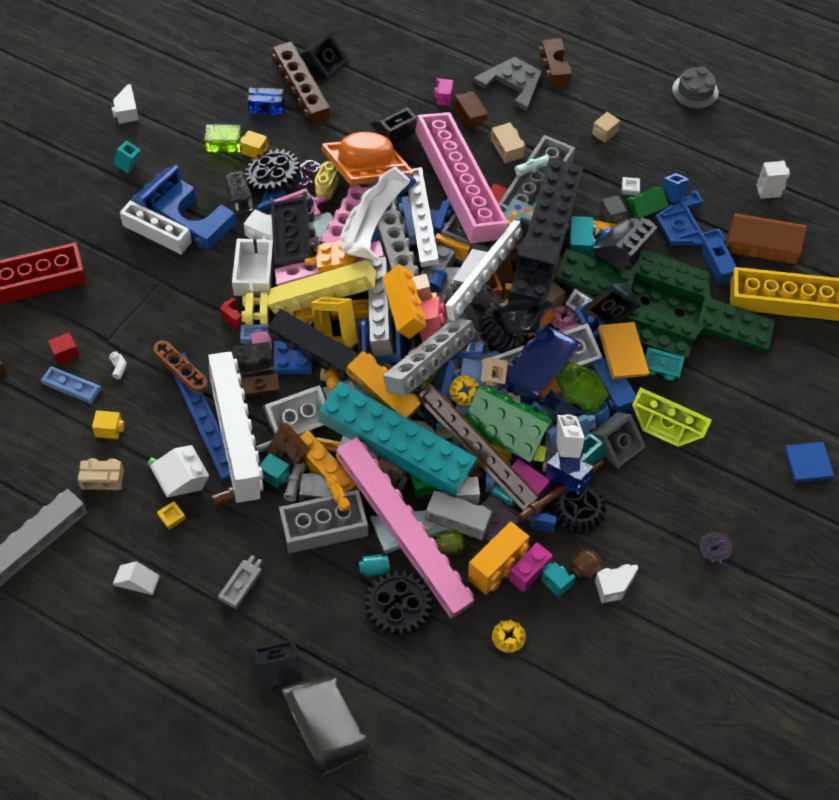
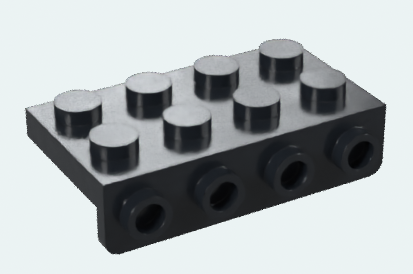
M303 191V197L271 202L274 264L276 267L303 263L305 258L315 257V253H317V246L313 239L316 237V231L314 226H312V222H315L313 211H311L314 203L312 196H309L307 191Z

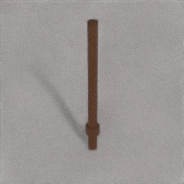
M602 459L597 460L539 501L530 503L527 509L518 514L519 520L524 521L531 515L538 514L544 506L562 495L563 491H567V486L572 488L573 483L575 485L603 467L604 461Z

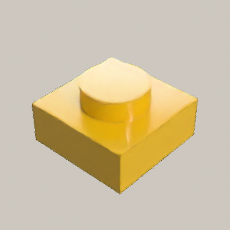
M174 501L157 512L168 530L186 519Z

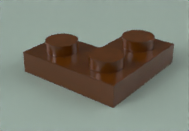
M286 422L281 423L265 452L267 455L271 453L282 461L289 455L297 465L303 463L310 448Z

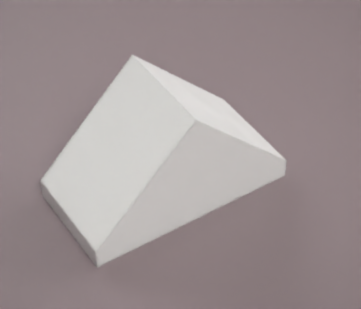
M136 561L120 565L113 585L153 595L160 576Z

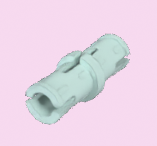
M544 155L537 159H530L524 164L515 166L516 175L520 177L530 172L535 173L538 169L546 167L549 156Z

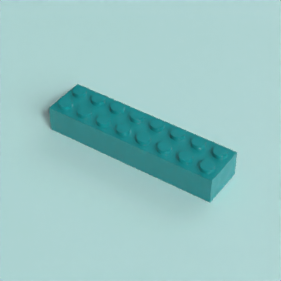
M339 381L319 409L318 422L350 440L358 437L360 442H364L367 445L369 451L456 498L475 468L477 461L475 456Z

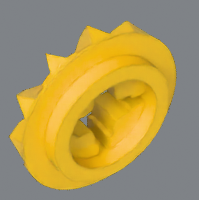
M468 375L458 376L450 385V396L458 405L470 406L480 385L476 382L475 378H471ZM462 385H465L466 388H471L468 396L465 392H459L463 388Z
M510 619L495 625L492 632V640L499 650L508 653L515 652L521 649L525 643V630L520 626L519 622L516 623ZM513 630V638L510 637L505 641L506 634L504 632L509 633Z

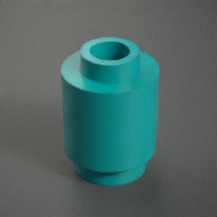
M379 554L362 557V561H359L360 574L364 573L365 577L385 575V572L390 571L388 556Z

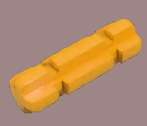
M335 475L326 477V484L330 488L336 503H338L340 511L344 512L350 509V503L340 483H338L337 477Z

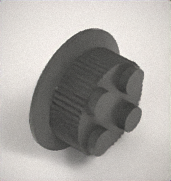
M704 66L685 70L672 87L675 99L682 105L694 109L711 106L715 103L719 94L715 76Z

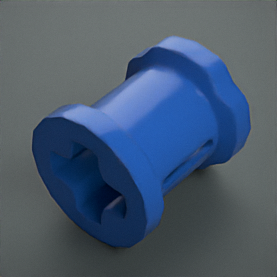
M435 268L432 271L429 285L434 293L442 291V284L448 278V274L444 270Z

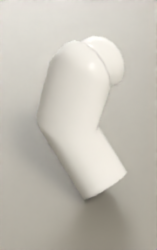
M112 352L109 356V359L115 366L112 376L115 379H121L127 367V362L121 354Z

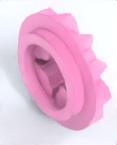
M560 304L552 310L555 320L551 324L554 327L563 329L577 324L578 317L576 312L569 306ZM566 313L567 316L561 320V315Z

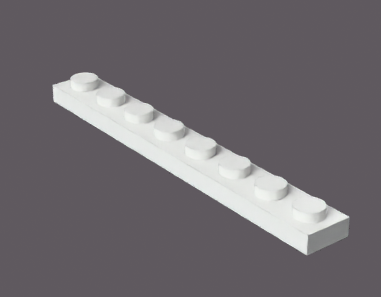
M422 167L412 169L414 171L413 178L416 179L417 183L408 192L421 267L439 264L423 171Z
M514 220L447 302L448 320L456 321L467 305L472 302L475 295L480 292L494 271L497 270L501 262L506 259L509 252L513 250L517 242L521 240L523 230L521 229L520 221Z

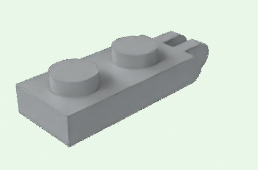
M253 555L250 556L248 561L243 560L218 595L219 600L237 609L261 574L262 569L260 567L263 561L258 559L253 565L256 557Z

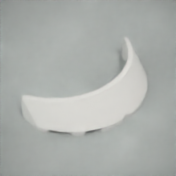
M397 167L383 173L378 178V183L362 195V201L353 208L348 216L340 238L343 241L341 248L348 255L379 261L380 257L370 249L373 232L387 207L410 182V179Z

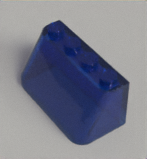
M547 325L544 328L540 326L534 334L536 336L533 342L529 340L522 348L525 352L522 355L517 354L512 360L513 366L510 370L507 368L505 384L500 385L507 392L519 395L520 402L529 406L534 403L581 345L575 338Z

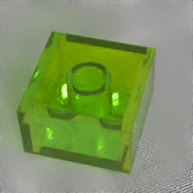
M567 360L555 377L558 387L563 394V399L570 404L575 403L584 410L589 409L596 412L608 397V393L598 373Z

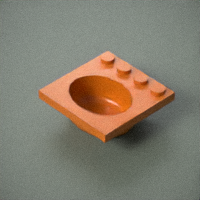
M358 132L346 136L341 142L322 144L321 150L350 185L374 184L391 167H397L402 173L411 177L414 175V171L394 150L391 141L383 135L371 132Z

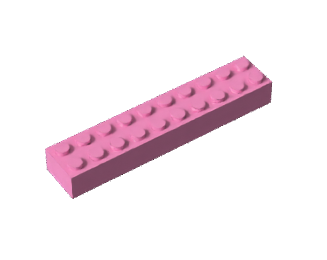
M450 112L418 115L415 132L470 243L498 240L506 231L508 222Z

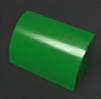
M654 187L625 199L628 209L636 218L645 217L669 207L663 187Z

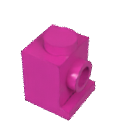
M437 78L434 98H437V105L450 106L453 80Z

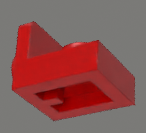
M231 298L221 306V317L238 331L242 325V316L237 311L236 299Z

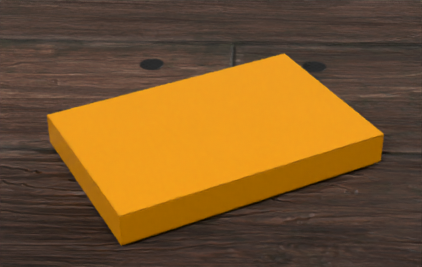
M635 322L607 324L598 327L612 379L640 377L649 374Z

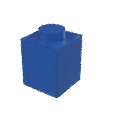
M677 173L665 177L663 189L666 199L672 203H677L683 197H687L689 179Z

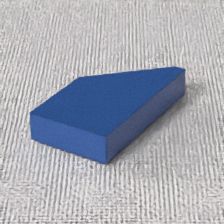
M278 189L276 194L273 191L269 195L265 192L261 203L258 205V211L270 209L271 202L286 196L287 194L284 189L282 192Z

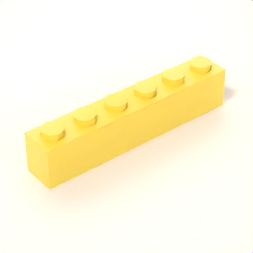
M364 260L270 288L267 305L275 315L279 309L290 313L311 307L310 302L322 297L342 298L375 288L376 271L368 260Z

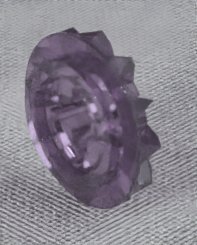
M719 532L705 534L699 543L700 552H702L704 558L710 559L711 562L719 561L721 563L723 560L728 559L732 552L730 540ZM720 544L718 550L711 551L712 545Z

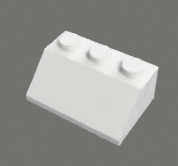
M319 385L266 404L263 408L274 434H276L281 423L286 422L297 434H301L323 425L318 422V413L325 402V398Z

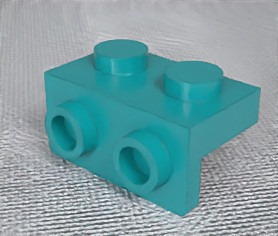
M648 347L645 357L649 370L648 375L656 376V374H659L669 381L679 380L685 357Z

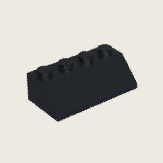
M643 217L620 220L591 251L622 272L649 242L657 226L652 221Z

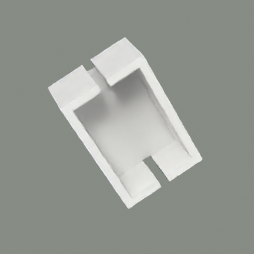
M237 239L232 278L234 296H246V292H254L255 296H261V292L270 291L274 266L273 240L257 239L258 253H255L253 239Z

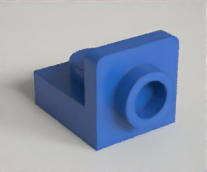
M538 513L531 515L527 520L531 521L530 529L553 533L557 516H552L548 513Z

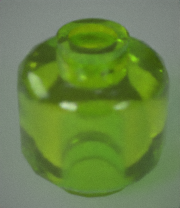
M456 529L441 531L438 533L437 539H435L438 545L437 549L446 557L458 556L465 549L463 534L459 533Z

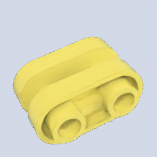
M331 161L322 164L315 178L316 197L324 195L326 201L332 198L339 184V171Z
M246 292V296L242 297V304L245 307V311H242V322H245L246 325H254V320H260V325L269 324V307L267 305L269 292H261V297H255L254 292ZM255 305H260V313H255Z

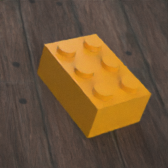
M510 521L469 562L468 581L485 595L490 591H495L499 587L500 581L504 577H509L510 569L527 553L530 536Z

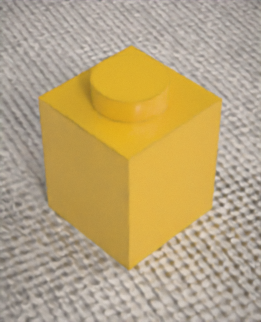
M248 130L246 135L240 140L242 154L258 159L257 155L263 156V152H266L268 149L267 137Z
M96 411L92 425L95 437L119 439L120 432L124 430V421L121 420L120 413Z

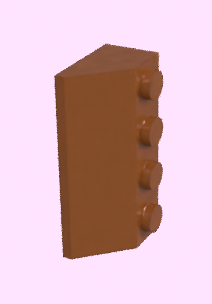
M734 213L727 235L726 247L729 253L797 264L807 225Z

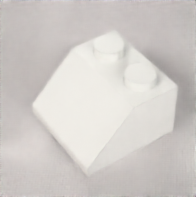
M192 445L174 448L150 466L167 497L201 491L209 477Z

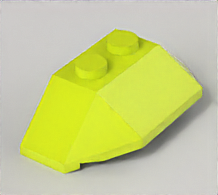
M641 387L632 404L642 431L677 447L704 438L712 421L710 418Z

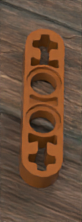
M159 341L154 345L155 356L189 389L196 394H203L208 390L207 378L170 343ZM174 358L180 360L179 363L175 365L170 364V361ZM184 370L192 371L189 376L182 375ZM194 379H196V381H197L199 384L202 383L203 385H202V386L196 385Z

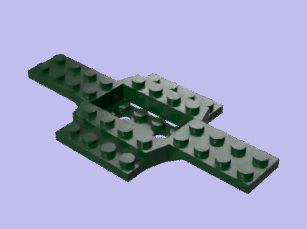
M569 249L565 250L555 281L598 296L613 284H624L633 291L639 303L641 298L649 301L648 305L640 303V308L620 322H635L643 348L648 349L649 347L685 357L684 362H686L691 345L699 335H715L767 353L769 350L775 320L712 299L708 282L710 272L641 249L638 260L631 270L623 269L621 272L607 262ZM641 284L646 285V286H649V287H652V288L657 289V290H651V289L645 288V287H643ZM660 291H663V292H666V293H669V294H672V295H675V296H668V295L662 294ZM676 296L681 297V298H684V299H687V300L692 301V302H686V301L680 300V299H678ZM680 310L683 312L684 316L678 317L675 315L674 311Z

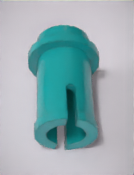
M499 484L495 485L491 495L504 501L505 505L513 506L516 502Z

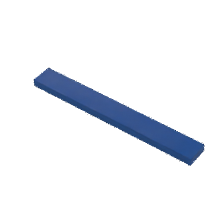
M174 358L170 361V364H178L180 360ZM184 370L182 375L189 376L192 371ZM173 373L222 483L230 480L231 476L221 430L204 393H194Z

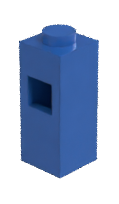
M711 238L704 241L701 252L717 284L730 282L736 265L722 238Z

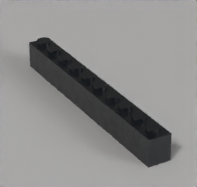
M279 309L268 326V334L273 340L277 342L279 340L282 341L290 350L301 352L306 359L318 362L323 369H330L340 379H347L356 388L363 389L346 373L347 366L359 355L358 353L284 310ZM416 387L410 393L418 396L422 390ZM422 403L419 409L410 417V419L414 418L427 423V425L429 424L432 429L435 428L438 422Z

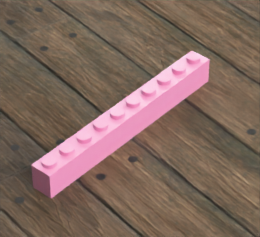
M358 437L337 449V459L451 619L472 606L474 601L473 593L468 587H464L459 573L453 571L449 566L450 562L446 555L439 552L436 541L432 537L429 538L426 534L425 526L421 521L418 522L416 520L413 509L409 505L406 506L400 491L393 488L390 477L386 473L383 474L375 457L372 458L368 453L367 445L364 442H360Z

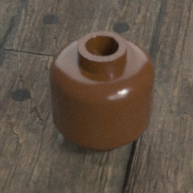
M584 549L572 559L574 568L571 570L579 579L583 577L586 580H590L602 569V560L594 550Z

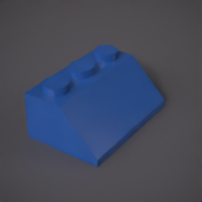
M175 165L164 169L149 184L145 185L137 195H134L130 201L154 212L153 205L181 180L179 167Z

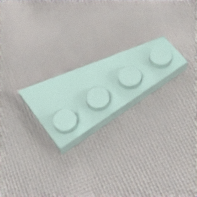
M426 510L414 512L416 520L418 522L421 521L425 526L426 534L429 538L452 531V529L425 520ZM371 516V522L384 553L387 554L401 549L378 516Z

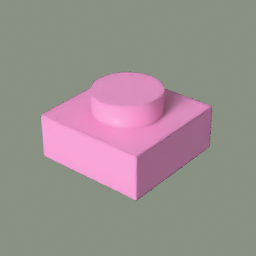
M268 331L251 333L254 352L273 350L272 340Z

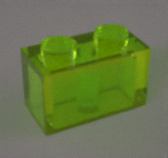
M206 125L204 139L206 151H241V125Z

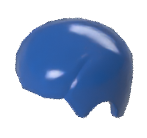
M591 402L580 410L581 416L594 415L596 426L607 421L610 416V410L606 402Z

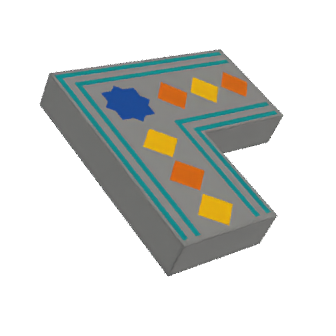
M513 198L503 213L508 222L507 228L514 220L530 224L535 207Z

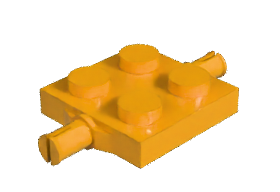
M341 240L317 245L316 256L305 258L306 266L317 264L318 273H324L354 264L357 256L348 255L342 250L341 245L343 241Z

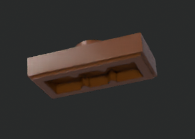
M277 373L241 378L240 386L241 389H244L245 397L280 393Z

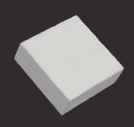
M623 177L622 194H639L640 179Z

